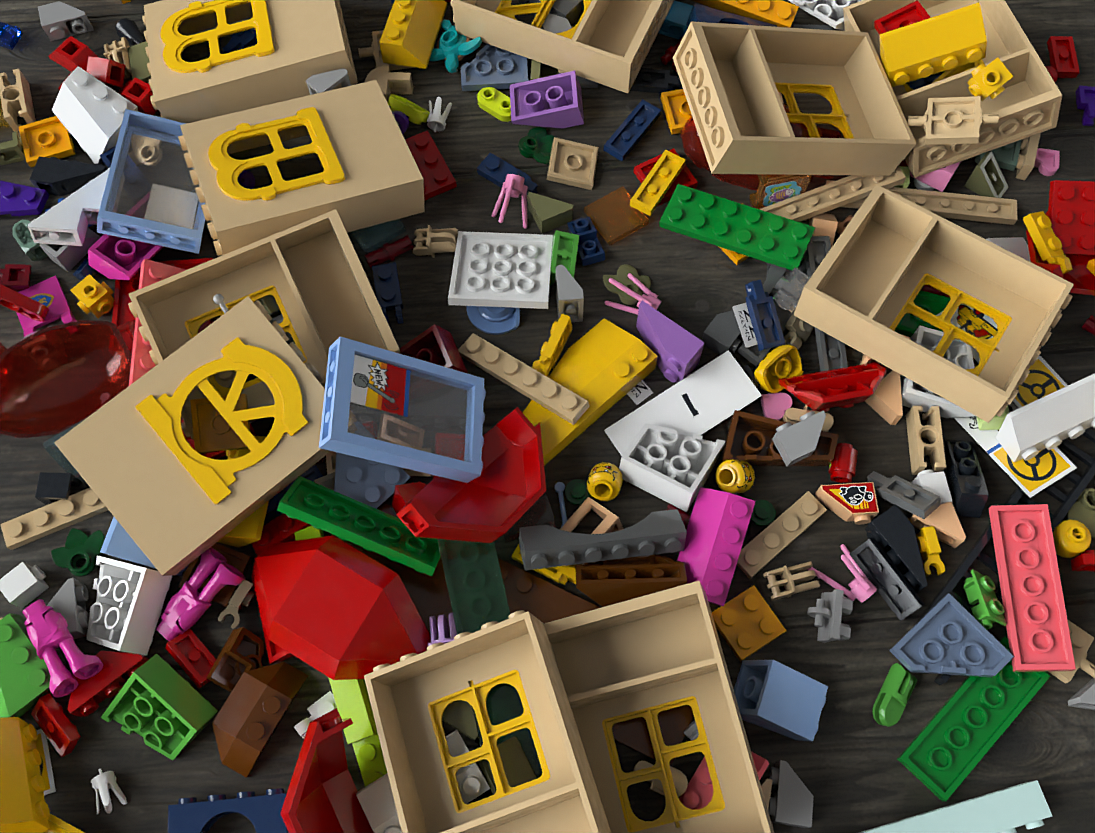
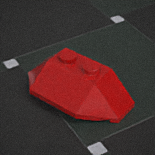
M873 362L779 379V384L814 411L821 412L824 410L826 412L832 407L849 408L854 406V403L864 402L876 391L886 375V368Z

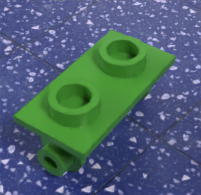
M972 569L971 574L973 577L965 579L963 588L969 604L980 603L971 608L974 618L986 630L992 628V623L994 622L1006 626L1007 623L1003 615L1004 608L997 600L994 592L996 589L994 582L989 576H984Z

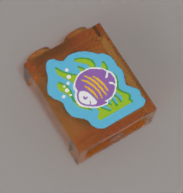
M758 174L760 180L756 193L749 195L751 206L761 209L805 193L811 175Z

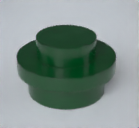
M581 479L570 481L565 488L566 499L574 505H581L587 497L591 496L587 489V482Z
M757 500L750 519L758 526H767L775 518V508L766 500Z

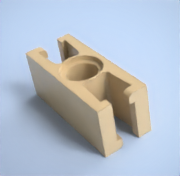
M20 69L13 70L16 76L15 85H11L6 73H0V98L3 115L14 132L19 131L18 127L21 126L17 122L18 116L23 117L27 124L36 122L30 86Z
M912 406L906 414L912 475H918L919 472L927 467V462H924V456L926 455L930 457L934 472H942L946 468L939 406H931L926 414H922V419L927 420V425L925 426L921 425L919 412L923 411L922 406ZM921 437L926 438L930 444L924 443Z

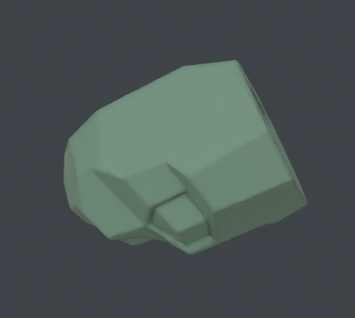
M22 219L14 224L12 228L13 236L32 261H41L48 255L39 246L41 243H34L28 229V224L31 222Z

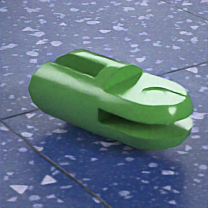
M898 663L891 666L872 710L875 721L887 727L896 725L900 720L918 681L915 676Z

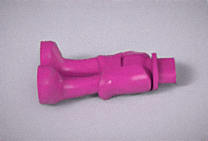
M210 547L201 554L200 564L190 580L186 581L180 591L172 596L161 616L163 620L156 627V630L166 640L170 641L178 634H183L191 628L212 605L210 602L225 585L237 586L245 579V576L237 568L226 563V558L217 550ZM213 571H215L210 581L207 583V585L204 587L201 593H199L198 589L200 588V586L208 578V576Z
M42 599L35 601L23 610L22 613L26 618L24 624L28 636L36 649L38 657L41 660L44 659L49 670V688L54 697H63L73 692L78 686V681L75 677L88 679L102 670L103 663L96 655H85L80 651L73 640L74 637L67 628V621L61 613L55 612L51 606H46ZM59 647L62 649L73 674L64 666L55 649Z

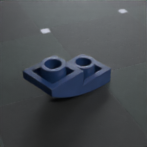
M590 217L568 222L569 233L579 235L577 254L582 266L604 261L605 252L597 238V231Z

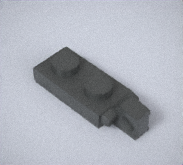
M873 471L867 476L868 482H874L875 494L896 504L922 519H925L941 505L940 496L896 475L892 478H887Z

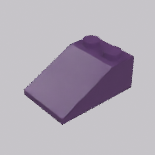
M575 70L510 85L512 124L551 128H567L584 124L582 92Z
M642 300L639 304L636 327L646 346L658 356L656 364L665 378L671 382L678 383L689 376L699 365L704 342Z

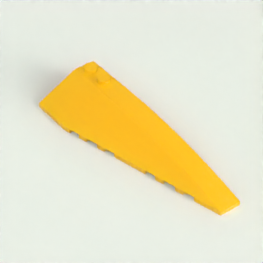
M605 318L568 348L548 376V378L588 401L589 408L573 425L533 400L530 401L523 411V414L533 426L540 422L544 466L656 368L658 356L637 337Z

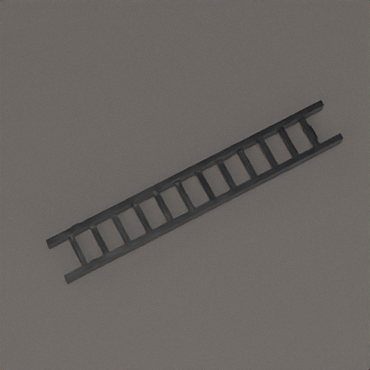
M1090 428L1085 429L1082 435L1095 443V432ZM1066 439L1062 440V443L1058 446L1088 465L1081 477L1073 471L1064 476L1075 484L1068 495H1065L1053 485L1043 489L1061 502L1054 515L1049 512L1052 533L1095 475V458H1092ZM1019 486L1016 487L1004 504L1015 505L1019 501L1024 505H1039L1026 496ZM991 522L917 623L948 593L974 617L971 609L973 606L952 590L961 578L965 580L973 577L967 570L975 559H978L998 574L997 562L982 552L990 539L993 540ZM1000 588V590L997 593L995 592L997 600L1001 604H1003ZM938 674L934 682L940 686L946 683L951 675Z

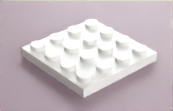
M458 231L448 304L548 309L553 235Z

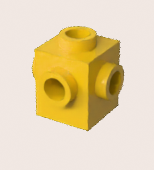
M997 57L987 66L982 63L971 72L973 77L967 82L969 85L968 89L973 96H981V101L987 97L993 100L1005 90L1003 85L1013 75Z
M90 274L70 290L79 300L77 305L87 315L91 312L99 319L113 307L114 298L111 295L114 291L104 281L101 284L98 283Z

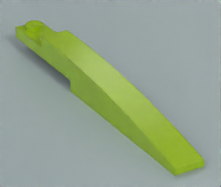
M313 526L294 533L296 541L324 537L323 530L316 529ZM329 678L337 710L341 718L352 719L353 724L343 730L347 744L353 745L366 787L387 774V769L365 679L332 680Z

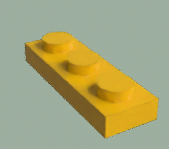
M665 150L630 200V206L651 216L685 166L686 159Z

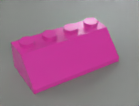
M151 191L125 215L145 219ZM104 234L88 249L89 266L108 279L130 280L141 270L142 261L144 259L151 260L164 246Z
M700 487L686 529L684 551L679 552L677 561L684 562L687 584L700 581L706 591L708 602L717 606H724L756 501L729 492Z

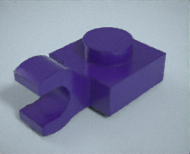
M1079 85L1076 90L1077 109L1084 110L1082 124L1093 126V118H1095V87Z

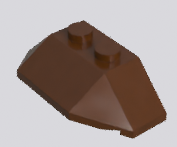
M658 554L575 565L576 588L602 607L687 584L684 562H675L668 557Z
M286 662L243 673L212 722L223 765L246 778L248 777L308 678V675Z

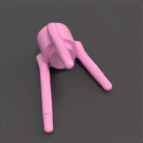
M507 174L492 212V217H496L504 199L498 220L499 223H502L510 197L518 198L519 194H521L523 228L526 229L528 186L524 185L525 178L519 175Z
M631 273L628 274V278L645 293L642 296L613 278L609 279L611 284L639 301L636 305L638 308L642 300L656 310L662 302L657 299L658 295L651 292ZM605 301L607 306L638 315L639 309Z
M844 544L840 546L844 552L841 555V559L855 576L848 584L851 588L850 591L815 568L811 567L808 569V571L814 570L818 578L835 589L844 591L843 594L852 601L857 598L863 603L877 590L850 556L851 552H849Z

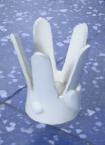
M437 97L433 113L432 104L429 100L430 114L427 119V126L434 130V132L445 129V121L452 106V103H448L444 113L441 115V97Z
M99 769L100 774L91 780L92 787L96 791L97 814L100 811L99 794L105 811L110 814L112 812L110 788L122 804H127V800L116 783L114 771L103 773Z

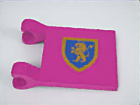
M56 275L18 292L49 308V312L43 322L17 313L24 331V337L27 334L36 332L35 329L59 318L62 319V322L67 325L70 331L79 326Z

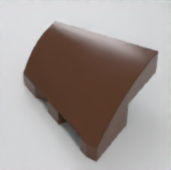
M244 627L233 630L206 678L232 692L244 672L263 667L261 658L264 654L265 641Z

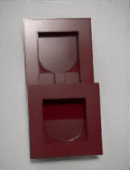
M5 264V269H0V284L16 292L28 289L32 266L26 264Z

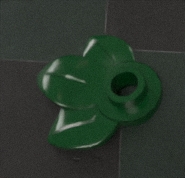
M544 127L532 128L527 136L520 139L518 144L519 151L526 158H534L541 164H549L555 136L547 135V129Z
M72 528L67 536L65 547L56 548L51 551L53 562L58 567L68 568L77 577L89 575L96 566L97 556L101 554L100 551L105 540L103 532L98 530L88 537L84 532ZM86 560V564L80 568V563Z

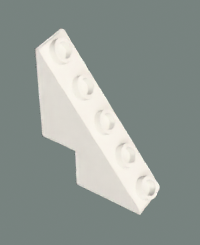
M110 168L28 224V229L34 243L82 246L88 224L97 225V217ZM122 174L113 212L115 213L118 209L125 181L124 174Z

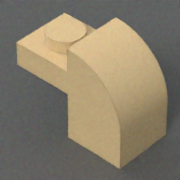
M389 65L373 69L365 79V82L377 80L387 102L390 94L413 95L411 73L390 72Z

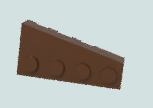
M735 410L731 418L721 463L726 460L737 459L747 461L751 466H786L772 438L777 433L776 429L787 422ZM821 431L816 449L812 455L790 466H828L834 458L838 435Z

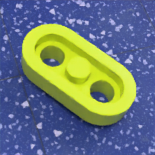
M492 87L482 88L477 94L479 107L503 122L511 121L510 97Z
M390 94L387 103L391 106V111L403 112L409 116L408 120L415 124L421 125L422 122H427L430 114L429 111L404 97Z

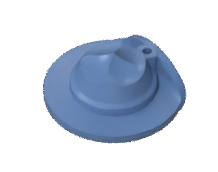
M466 306L471 323L482 332L494 335L505 334L519 326L520 308Z

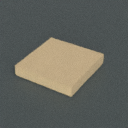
M554 137L547 180L592 190L599 147Z

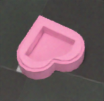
M1038 148L1034 166L1038 167L1039 172L1045 176L1054 175L1059 169L1060 151Z
M786 393L762 394L760 398L763 415L767 418L781 421L786 410L792 406V398Z

